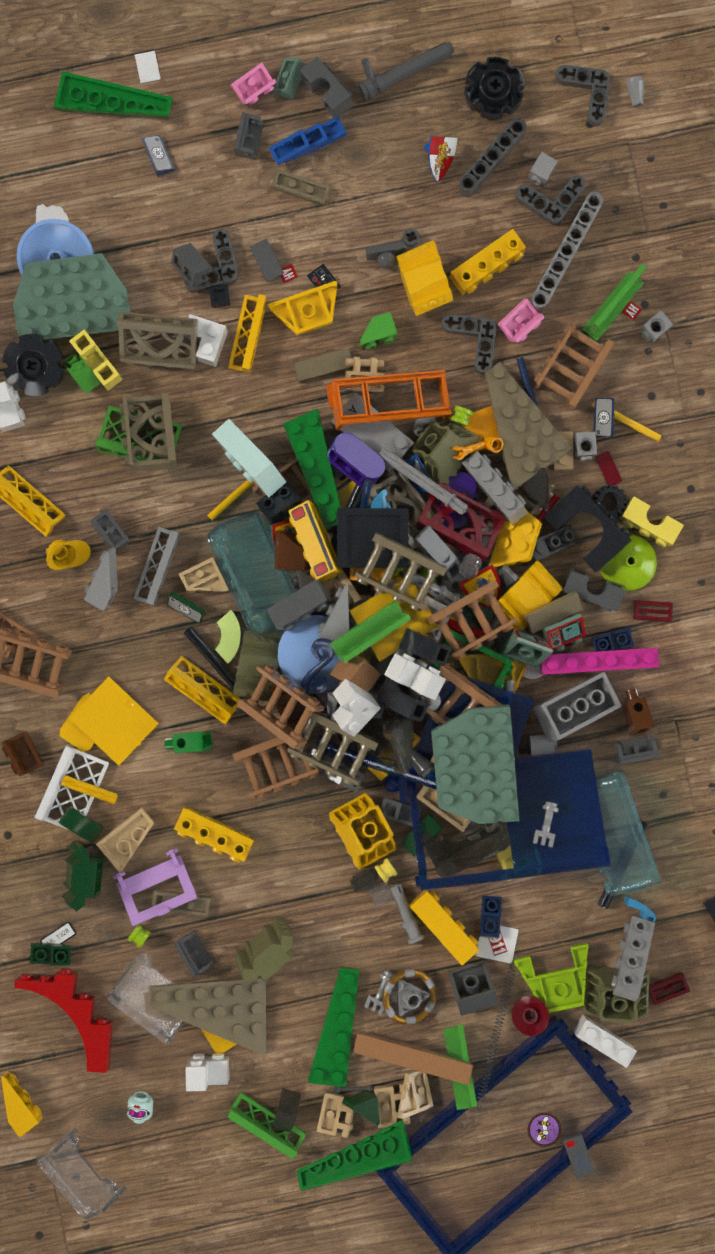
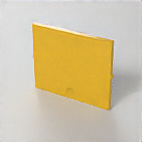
M403 580L391 587L398 590ZM410 583L405 594L416 599L419 591L415 585ZM387 592L385 594L379 593L349 612L358 625L394 601L393 595ZM397 601L402 611L409 614L411 619L370 646L379 662L397 652L406 628L426 635L439 627L435 623L428 625L425 618L432 615L428 606L426 611L421 609L419 612L412 609L410 603L406 601L400 603Z
M110 677L88 696L87 700L69 717L117 765H120L140 746L141 742L159 724Z

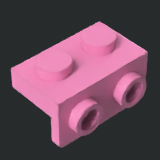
M261 62L230 85L243 105L247 103L252 105L259 100L257 96L262 92L267 94L274 89L273 85L276 83V80L271 78Z
M524 298L497 325L511 342L518 343L524 341L531 330L539 327L545 317L536 311L528 299Z

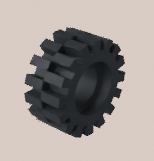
M605 485L594 493L593 499L595 501L599 499L602 502L605 496L614 497L616 507L612 510L605 508L603 510L608 515L611 513L618 518L627 508V495H624L623 489H618L619 486Z

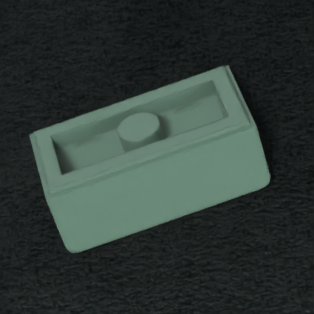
M285 57L276 83L273 86L274 89L271 92L293 100L301 82L299 70L305 64L298 58Z

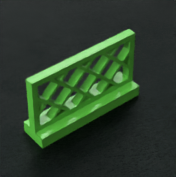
M643 263L634 274L630 271L626 274L581 330L585 335L597 342L644 284L639 279L647 268Z
M109 406L95 446L98 452L125 458L124 455H128V449H124L122 438L126 436V432L119 435L115 428L121 425V421H125V417L122 415L123 419L113 424L110 420L112 412L120 414V408ZM130 411L131 415L136 416L138 414L136 412ZM152 418L155 423L162 422V419L158 418L155 421V418ZM147 421L142 427L145 429L148 435L142 437L141 439L145 441L150 438L151 441H153L152 436L160 432H165L164 430L157 429L149 433L148 429L146 428V425L150 423L149 421ZM172 422L173 428L177 429L174 435L176 451L183 425ZM114 429L117 437L111 440L104 438L107 431ZM162 441L158 444L162 446L164 445V442ZM137 452L135 459L137 461H145L150 453L146 452L145 457L141 458L142 453ZM154 455L153 460L168 458L158 457Z

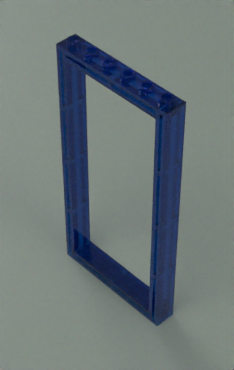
M553 1016L549 1020L545 1031L539 1035L528 1037L490 1069L492 1072L488 1073L491 1076H487L490 1078L489 1080L480 1078L473 1084L475 1097L479 1101L480 1099L477 1097L483 1096L478 1093L485 1094L484 1092H486L487 1094L552 1038L557 1036L613 1104L610 1109L581 1132L586 1148L589 1150L633 1112L629 1107L632 1103L624 1094L620 1096L617 1092L619 1088L612 1079L609 1081L604 1076L606 1072L601 1065L598 1064L596 1066L592 1062L594 1057L587 1048L583 1051L579 1046L582 1042L575 1034L570 1035L567 1031L569 1027L562 1018L558 1020L556 1016ZM487 1081H489V1083H485V1084L488 1085V1087H484V1088L480 1087V1085L486 1086V1085L482 1084L481 1082H487ZM453 1100L408 1138L411 1155L416 1154L468 1109L457 1110L456 1102ZM563 1147L453 1241L395 1171L401 1165L376 1172L442 1254H465L569 1167L571 1163L566 1149Z

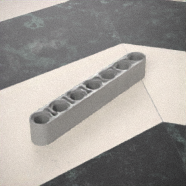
M591 192L586 197L535 290L530 303L537 312H542L547 307L603 203V197L600 193ZM589 201H595L597 206L590 205ZM580 217H586L588 222H582ZM576 233L580 238L574 239L571 234ZM562 250H569L571 255H564ZM557 265L561 267L562 271H555L553 269V266ZM550 282L553 287L547 288L544 283ZM541 298L544 301V304H537L535 302V299Z

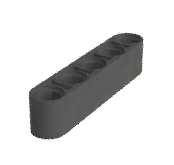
M513 119L462 176L459 184V193L463 197H471L523 139L527 127L523 119ZM513 128H519L521 132H515ZM505 141L509 146H503L501 142ZM493 155V156H495L497 159H496V160H490V159L488 158V156ZM477 169H481V170H483L485 173H484V174H478V173L476 172V170H477ZM469 183L472 187L465 188L463 184Z

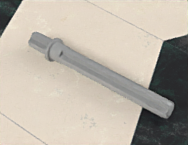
M383 448L380 451L379 456L386 463L441 500L447 508L451 507L461 515L465 513L468 506L458 499L455 493L451 494L388 449Z

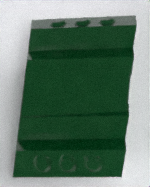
M74 840L66 847L71 852V855L65 859L67 870L66 880L63 885L68 891L62 898L70 908L77 912L85 905V898H96V895L99 896L104 858L90 856L83 845Z

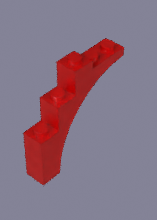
M61 968L60 971L54 974V978H52V975L33 977V974H21V976L15 979L14 988L30 990L43 995L56 1003L69 1015L84 1043L87 1072L107 1073L111 1060L113 1021H108V1018L98 1017L94 1020L95 996H90V993H78L76 995L78 972H73L71 968Z

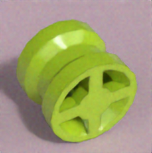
M455 406V414L451 416L450 421L468 427V420L473 415V411Z
M138 924L127 940L136 943V946L140 949L151 932L149 930L145 931L142 929V925Z

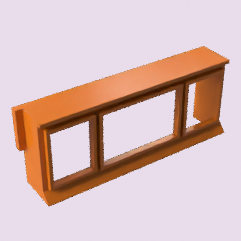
M446 371L333 379L330 385H326L329 408H333L336 430H340L343 425L443 416V420H450L453 413L450 410L445 377ZM437 380L441 407L424 408L420 382ZM414 383L417 409L380 413L371 412L368 386ZM361 387L365 414L343 416L340 389Z

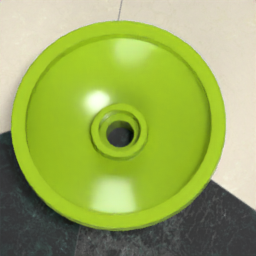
M631 534L632 536L630 537L632 541L600 569L605 580L624 585L626 591H633L644 587L653 578L657 567V558L653 547L644 538ZM628 558H632L634 560V563L632 565L628 563Z

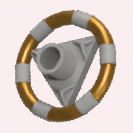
M417 969L400 971L387 982L382 996L384 1010L389 1018L399 1024H416L424 1020L432 1012L437 997L436 987L431 977L423 971ZM414 976L419 977L425 982L429 992L402 979ZM396 983L398 1015L391 1007L389 1000ZM429 997L421 1013L416 1016L402 1017L411 1009L418 1008L421 1002Z

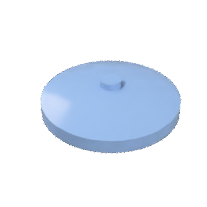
M46 219L32 225L21 237L17 248V264L22 275L26 263L92 255L94 250L86 234L76 225L61 219Z
M312 615V617L303 622L299 620L294 623L296 626L291 630L285 631L280 639L278 646L279 666L284 676H287L295 686H300L307 672L329 655V650L325 647L319 649L322 659H317L311 651L313 642L319 639L320 633L317 630L322 621L326 622L327 616ZM336 654L329 664L319 672L328 681L327 689L324 692L339 686V682L330 675L339 662ZM313 681L310 683L308 691L316 693L311 688L312 684H317Z

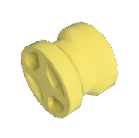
M388 858L381 865L375 866L376 871L385 883L389 881L391 876L398 874Z

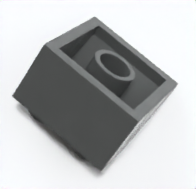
M485 960L448 971L461 1016L498 1005Z

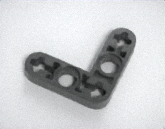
M561 65L555 75L556 82L564 86L591 89L587 120L591 126H600L606 116L610 86L609 73L601 69ZM562 72H566V78H562ZM575 73L574 80H571L572 74ZM583 73L587 75L588 80L582 82L578 79V75ZM599 77H603V83H600ZM600 94L603 96L604 101L596 102L594 96ZM596 108H599L598 120H595L594 116Z
M580 175L572 176L554 202L527 184L520 185L517 188L515 197L520 204L548 223L558 225L583 192L586 181ZM579 182V187H577L574 190V193H572L571 190L573 188L574 183ZM527 191V196L521 197V192ZM534 195L535 197L533 198L532 203H529L530 198L532 199V196ZM561 197H570L571 203L568 205L563 204ZM541 200L544 202L545 207L538 209L535 207V202ZM548 206H550V210L545 214ZM555 212H558V217L553 219L552 215Z
M219 228L214 231L213 242L219 267L212 268L211 272L203 275L214 274L217 276V280L214 283L205 281V285L201 283L194 288L184 280L188 291L192 293L208 290L209 287L233 284L238 280L239 273L227 230ZM220 234H222L223 237H225L224 247L221 246L220 240L218 239ZM223 252L231 254V258L227 261L222 260L220 256ZM231 270L232 273H235L232 274L233 278H229L228 276L223 275H227V271ZM218 272H221L223 281H220V275Z
M457 314L445 315L441 323L445 332L478 337L474 369L478 374L484 375L492 367L497 329L495 321L489 318ZM452 319V323L458 324L459 320H462L460 329H457L458 325H452V328H449L445 322ZM471 321L474 324L473 330H466L464 323ZM486 324H490V328H493L490 329L488 337H485L486 329L483 328ZM488 342L491 349L489 351H482L480 344ZM486 356L485 364L488 366L482 370L478 364H481L482 357Z

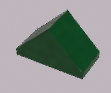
M365 1090L343 1099L342 1104L377 1126L380 1124L378 1098L376 1095Z

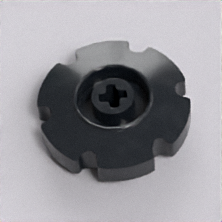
M488 57L485 64L477 62L466 76L465 83L469 85L464 90L466 102L472 111L480 110V116L490 120L502 119L503 113L513 114L522 102L524 94L520 91L525 86L524 77L517 66L510 67L508 65L509 60L505 58Z
M41 334L19 336V343L10 342L4 351L2 362L8 366L7 370L3 371L5 378L15 390L23 388L25 395L41 396L47 394L49 386L56 388L63 379L65 367L60 365V361L64 359L63 353L53 340L44 342L43 335ZM32 362L37 363L35 368L31 367V365L33 364Z

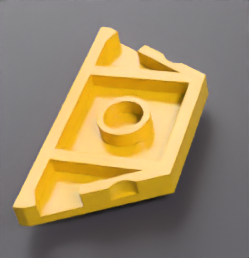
M337 281L269 303L268 308L296 336L333 324Z
M528 511L525 516L513 525L506 519L498 534L489 565L493 564L496 570L497 567L504 566L505 564L511 566L518 562L530 561L542 523Z
M487 654L465 655L458 659L470 681L484 692L490 691L503 665V662ZM512 660L511 665H513V669L508 676H505L503 682L505 683V680H514V691H516L527 665Z

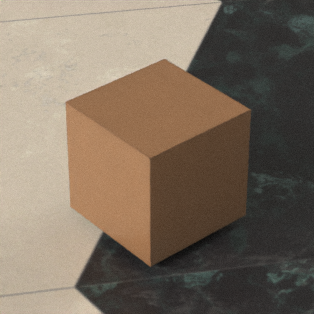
M355 656L346 663L339 660L330 673L339 682V685L347 679L367 692L370 691L381 675L372 665L359 656Z

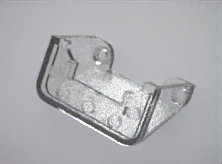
M139 952L106 997L114 1006L160 1041L169 1044L185 1022L149 1006V986L175 983L153 967V959L148 954H141Z

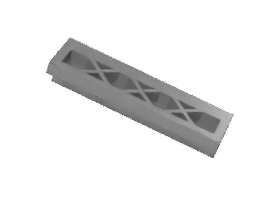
M158 527L133 599L156 606L181 536L180 533ZM162 532L169 535L167 543L163 546L159 541ZM161 550L163 553L162 558L156 564L153 555ZM155 568L157 571L155 578L149 582L146 575L149 570ZM149 586L150 592L147 599L139 597L141 590Z

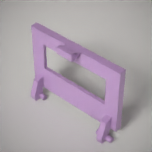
M177 848L166 853L167 856L171 855L172 859L124 880L122 878L125 875L124 871L113 876L114 879L119 881L116 884L132 926L158 915L162 916L169 913L170 910L198 898L181 855L177 857L175 855L178 852ZM178 875L184 890L183 894L138 913L132 897L133 894Z

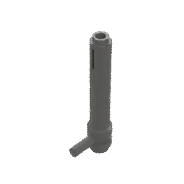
M444 42L398 66L375 75L373 74L369 59L363 58L361 62L367 79L358 85L364 99H371L375 97L376 93L381 94L386 91V88L451 57L452 53H454L453 45L451 42Z

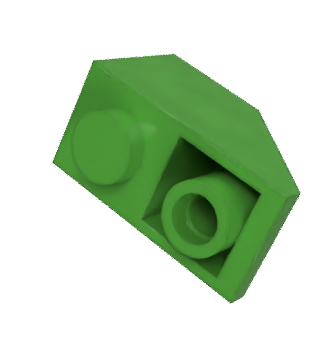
M391 312L372 317L360 340L361 349L370 350L375 348L377 344H389L395 341L397 331Z
M78 352L69 355L66 361L63 362V365L85 394L101 383Z

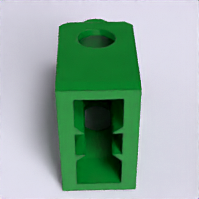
M211 730L173 734V738L165 739V749H174L175 754L213 749Z

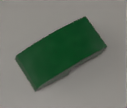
M70 806L59 820V824L91 843L95 841L104 828L100 823L88 818L84 813Z
M429 814L408 834L401 844L415 857L443 829V826Z
M31 943L30 964L70 965L71 945Z

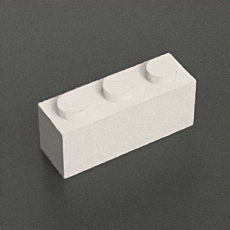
M585 1015L581 1016L573 1030L578 1038L626 1068L637 1052L630 1043Z

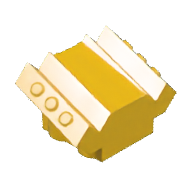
M434 240L396 256L407 297L416 316L453 301L452 291L449 288L448 279L444 273Z
M537 560L497 602L508 621L513 618L517 619V622L512 624L514 628L523 631L527 627L524 615L550 603L563 587Z
M366 793L329 812L330 821L335 825L336 832L346 846L347 853L352 857L353 864L359 870L396 850L395 841L392 838L394 834L379 806H375L373 800Z

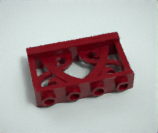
M437 482L442 488L451 494L455 493L458 499L467 504L466 513L472 522L473 528H465L459 533L455 532L453 521L448 515L456 511L451 507L447 508L442 501L441 506L444 509L441 510L436 504V497L432 494L415 527L423 530L429 525L443 542L484 562L491 552L506 517L500 511L492 510L486 507L484 503L468 498L467 494L451 489L448 484ZM432 506L437 513L430 519L426 515ZM484 519L494 524L493 530L488 532L482 531V528L489 526L484 523ZM446 521H447L448 524H449V526H448V527L443 526V525H442V522H446ZM465 533H474V535L470 534L471 539L465 537ZM482 536H491L486 547L482 546Z

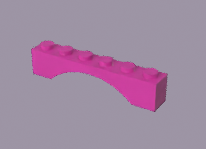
M658 648L549 655L539 664L540 675L659 667Z

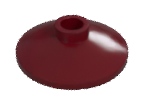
M525 996L514 1004L512 1020L517 1030L527 1036L539 1035L545 1031L549 1024V1010L541 999L535 996ZM531 1011L536 1015L534 1019L530 1016Z

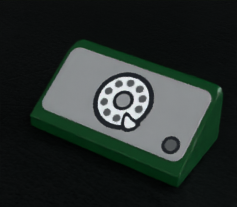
M174 592L170 593L167 602L169 607L191 620L201 623L207 613L206 610Z

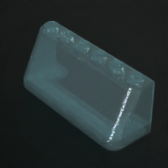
M256 510L218 524L208 533V542L249 632L265 634L276 629L266 609L293 594L295 589L291 586L287 571L274 570L275 548L272 543V537L265 528L263 517Z
M617 770L573 784L574 789H572L574 799L579 801L580 807L578 811L581 819L585 818L587 826H584L588 838L591 837L593 855L597 856L599 860L597 864L599 873L604 875L606 880L603 883L606 893L616 896L660 884V875L624 772Z

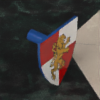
M430 136L429 144L424 146V150L428 152L431 173L437 183L445 176L451 166L458 138Z

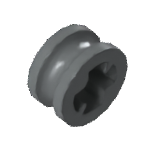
M412 228L405 230L402 242L404 241L406 247L412 248L418 244L420 238L418 231ZM413 234L416 240L409 242L406 236Z

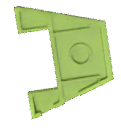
M587 942L570 946L575 964L574 967L535 975L530 955L513 959L515 966L529 985L532 993L546 1004L549 1013L584 1006L588 954Z

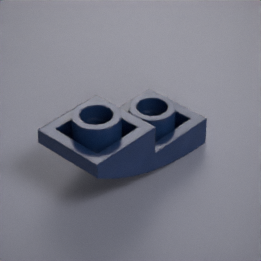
M630 628L591 638L595 652L615 651L634 646Z
M482 896L479 937L499 939L502 897Z

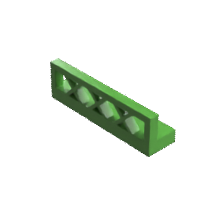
M394 600L329 644L338 659L346 663L411 618L409 614L402 611L397 601Z
M463 1024L443 1029L447 1055L470 1063ZM472 1075L469 1085L452 1081L457 1110L477 1107Z
M242 1091L227 1115L229 1119L291 1159H294L297 1155L298 1148L307 1134ZM241 1099L249 1103L250 1110L242 1111L237 1108ZM254 1112H264L267 1120L259 1122L255 1119ZM280 1122L283 1130L273 1131L270 1123ZM295 1132L300 1135L296 1144L288 1140L287 1133Z

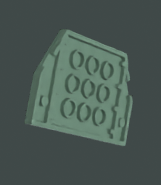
M102 253L26 263L13 303L18 337L26 334H41L44 341L75 337L84 329L88 335L119 331L117 320L120 313H131L128 290Z
M510 705L468 708L457 717L451 718L445 724L432 729L438 808L479 824L519 821Z

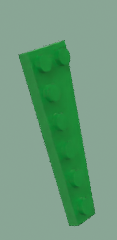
M62 71L53 107L59 111L169 118L173 98Z
M315 409L283 423V426L326 530L337 526V508H341L332 471V464L327 456L328 447L320 412L318 409Z
M340 966L308 1077V1083L346 1087L359 978L358 968Z
M404 1121L392 1124L378 1133L367 1136L355 1144H351L338 1152H334L323 1159H319L296 1170L300 1191L310 1190L412 1162Z

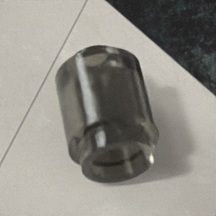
M367 867L353 875V878L349 881L356 893H363L378 884L377 879H379V875L374 868L370 869V867Z

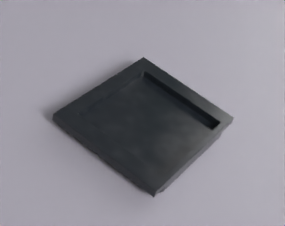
M337 508V568H365L375 548V542L372 541L375 532L408 547V508ZM388 548L382 550L374 568H387L393 557V551ZM403 557V559H400L396 568H408V558Z

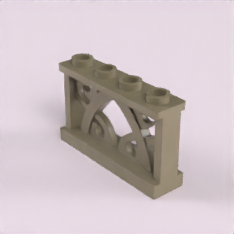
M130 312L120 313L117 320L120 362L145 364L146 366L157 365L166 368L178 367L186 370L196 368L198 361L196 358L198 319ZM126 329H130L131 337L126 338ZM144 331H149L148 334L141 335L145 333ZM154 332H161L162 336L172 343L165 349L158 351L146 339L152 337ZM185 335H191V344L183 341ZM136 341L137 343L133 344L132 349L137 348L138 350H129L127 344ZM180 345L186 347L190 351V355L178 354L179 352L185 354V350Z
M169 392L155 396L123 397V404H120L121 416L124 415L125 421H121L122 432H126V438H123L124 449H128V455L124 456L126 467L130 466V473L169 468V470L177 469ZM160 405V406H157V407L152 408V409H150V410H149L148 407H147V406ZM133 407H141L145 413L142 415V412L136 409L138 414L133 416L130 410ZM154 417L155 421L156 419L161 418L162 422L155 423L152 418ZM129 420H130L131 422H135V423L132 425L131 429H130ZM147 421L154 428L165 430V433H161L153 439L151 445L137 435L140 428ZM131 440H132L137 446H135V447L132 448ZM161 440L164 442V445L161 446L158 444V448L155 447L158 441ZM137 452L142 453L141 458L145 457L146 452L150 453L145 461H137L135 459ZM154 455H155V456H158V457H163V458H168V459H157V460H153V457H154Z
M397 472L379 484L371 486L368 506L378 495L377 493L386 489L388 493L385 496L386 502L390 503L392 508H397L396 504H400L412 509L413 524L408 522V548L418 551L420 547L413 538L415 535H419L421 531L415 525L426 502L411 485L408 478L401 472ZM394 485L400 493L395 489L393 495H391L390 486ZM430 507L426 517L431 519L435 514Z

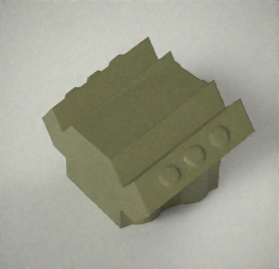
M449 419L442 420L439 423H430L411 447V450L418 455L432 481L449 485V477L457 476V471L461 467L462 462L471 456V453H469L461 460L455 459L453 457L457 456L460 451H455L452 448L455 446L466 447L479 443V436Z
M245 631L233 690L234 696L249 698L253 695L263 675L256 670L257 666L269 664L275 667L276 672L279 673L278 646L281 638ZM271 680L268 681L259 700L269 702L272 696L269 687L274 684Z
M274 917L273 926L264 925V929L250 941H246V950L236 949V962L243 980L254 981L260 976L263 981H266L293 957V935L284 917Z
M593 965L587 967L583 1006L585 1013L591 1016H599L600 1021L635 1023V1019H642L648 1015L650 977L648 971L645 970L640 995L635 1002L613 995L614 987L611 986L613 975H617L618 969L606 966L598 969Z

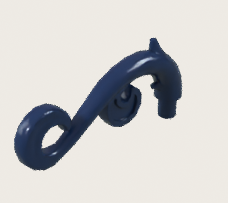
M319 638L311 646L312 654L317 659H322V655L319 653V649L322 647L329 650V655L303 677L300 687L305 690L307 695H309V685L313 681L317 683L311 686L314 692L322 693L327 689V678L319 674V672L329 664L335 655L334 650L329 644L332 641L329 639ZM324 708L321 712L327 715V708Z

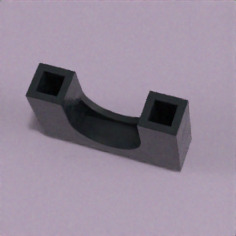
M579 484L543 517L556 531L561 529L573 516L581 512L593 514L600 520L603 527L602 539L583 558L589 567L597 573L632 541L630 539L632 535L626 528L623 527L621 529L616 524L618 520L613 514L610 513L608 515L603 510L605 506L599 499L595 501L590 496L592 492L586 485L581 486Z
M406 628L396 654L401 656L404 653L415 658V662L417 659H426L432 663L445 666L452 647L418 631ZM386 677L377 702L406 718L422 722L429 703L414 696L410 692L409 687L397 683L389 677Z

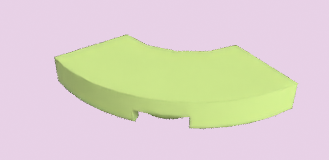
M232 610L217 622L221 629V640L215 650L228 664L238 652L241 641L240 624Z

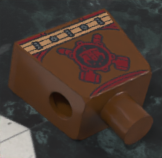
M637 689L625 691L627 702L623 704V710L629 735L648 732L654 727V722L646 698H639Z

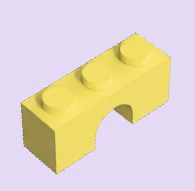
M85 329L70 340V343L108 391L123 380Z
M632 497L629 500L626 510L619 517L623 521L622 524L629 528L634 527L640 530L639 533L644 537L649 538L650 536L654 538L655 542L662 547L673 545L684 526L669 516H665L659 525L651 524L647 520V511L650 505L636 497Z

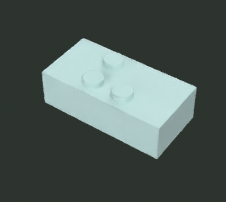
M230 419L212 433L225 450L224 454L233 462L232 464L239 472L243 470L245 472L243 476L250 483L254 481L268 497L286 483L273 463Z

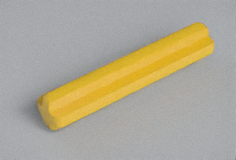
M67 775L64 776L61 783L64 787L111 804H115L118 798L116 793Z

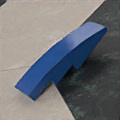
M333 118L322 125L318 123L304 132L301 129L272 145L269 149L276 164L280 165L327 146L346 136L347 133L340 118Z

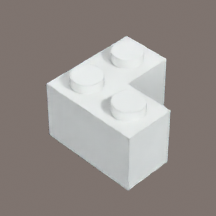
M189 314L188 318L198 319L197 342H200L196 353L198 362L216 367L228 333L226 326ZM185 335L186 338L191 339V335Z
M5 381L0 383V430L2 432L25 426L23 420L26 419L23 409H20L18 404L20 401L18 391H14L13 387L9 386Z
M395 653L384 675L397 683L410 687L423 696L436 700L446 678L439 675L441 671L431 666L429 669L426 668L427 663L419 659L415 662V658L404 653L401 656Z
M347 679L333 692L340 707L332 716L341 730L354 737L381 709L370 693Z
M215 1053L212 1056L194 1054L193 1057L189 1058L185 1067L186 1091H206L208 1085H228L229 1056H224L223 1053Z

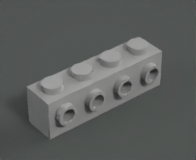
M476 451L462 462L468 474L512 525L527 514L524 507L526 502L520 495L515 496L513 493L514 488L508 481L503 482L501 479L503 477L496 467L492 469L489 465L491 462L485 454L481 456Z
M632 916L630 921L625 923L623 933L626 934L625 940H621L619 947L622 954L621 957L617 958L615 964L618 972L617 975H613L611 986L614 987L613 995L635 1002L638 999L653 936L654 922Z

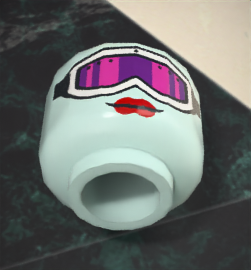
M135 1092L128 1100V1117L138 1124L144 1123L152 1117L153 1098L147 1092Z

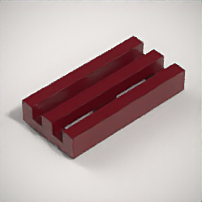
M634 600L633 620L672 622L673 603ZM639 605L666 606L669 608L668 610L639 608ZM638 612L668 614V617L638 616Z
M683 972L649 984V994L654 1005L691 992ZM681 979V981L673 983L671 985L653 991V989ZM684 985V988H682V989H680V990H677V991H674V992H672V993L666 994V995L661 996V997H659V998H656V997H655V996L658 995V994L664 993V992H666V991H669V990H672V989H674V988H677V987H679V986Z

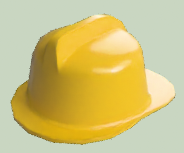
M56 540L46 549V562L53 570L77 567L88 560L91 550L89 545L81 540Z

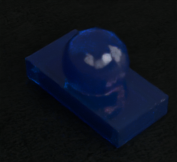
M398 763V775L394 773L387 775L383 783L387 791L392 793L399 791V803L407 802V771L405 763Z

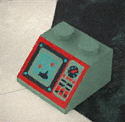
M580 613L539 630L542 638L549 642L554 653L565 649L564 645L571 642L572 645L582 642V637L586 636Z
M512 628L504 635L501 655L536 668L552 654L553 649L547 640L540 638L538 635H531L523 632L521 629Z

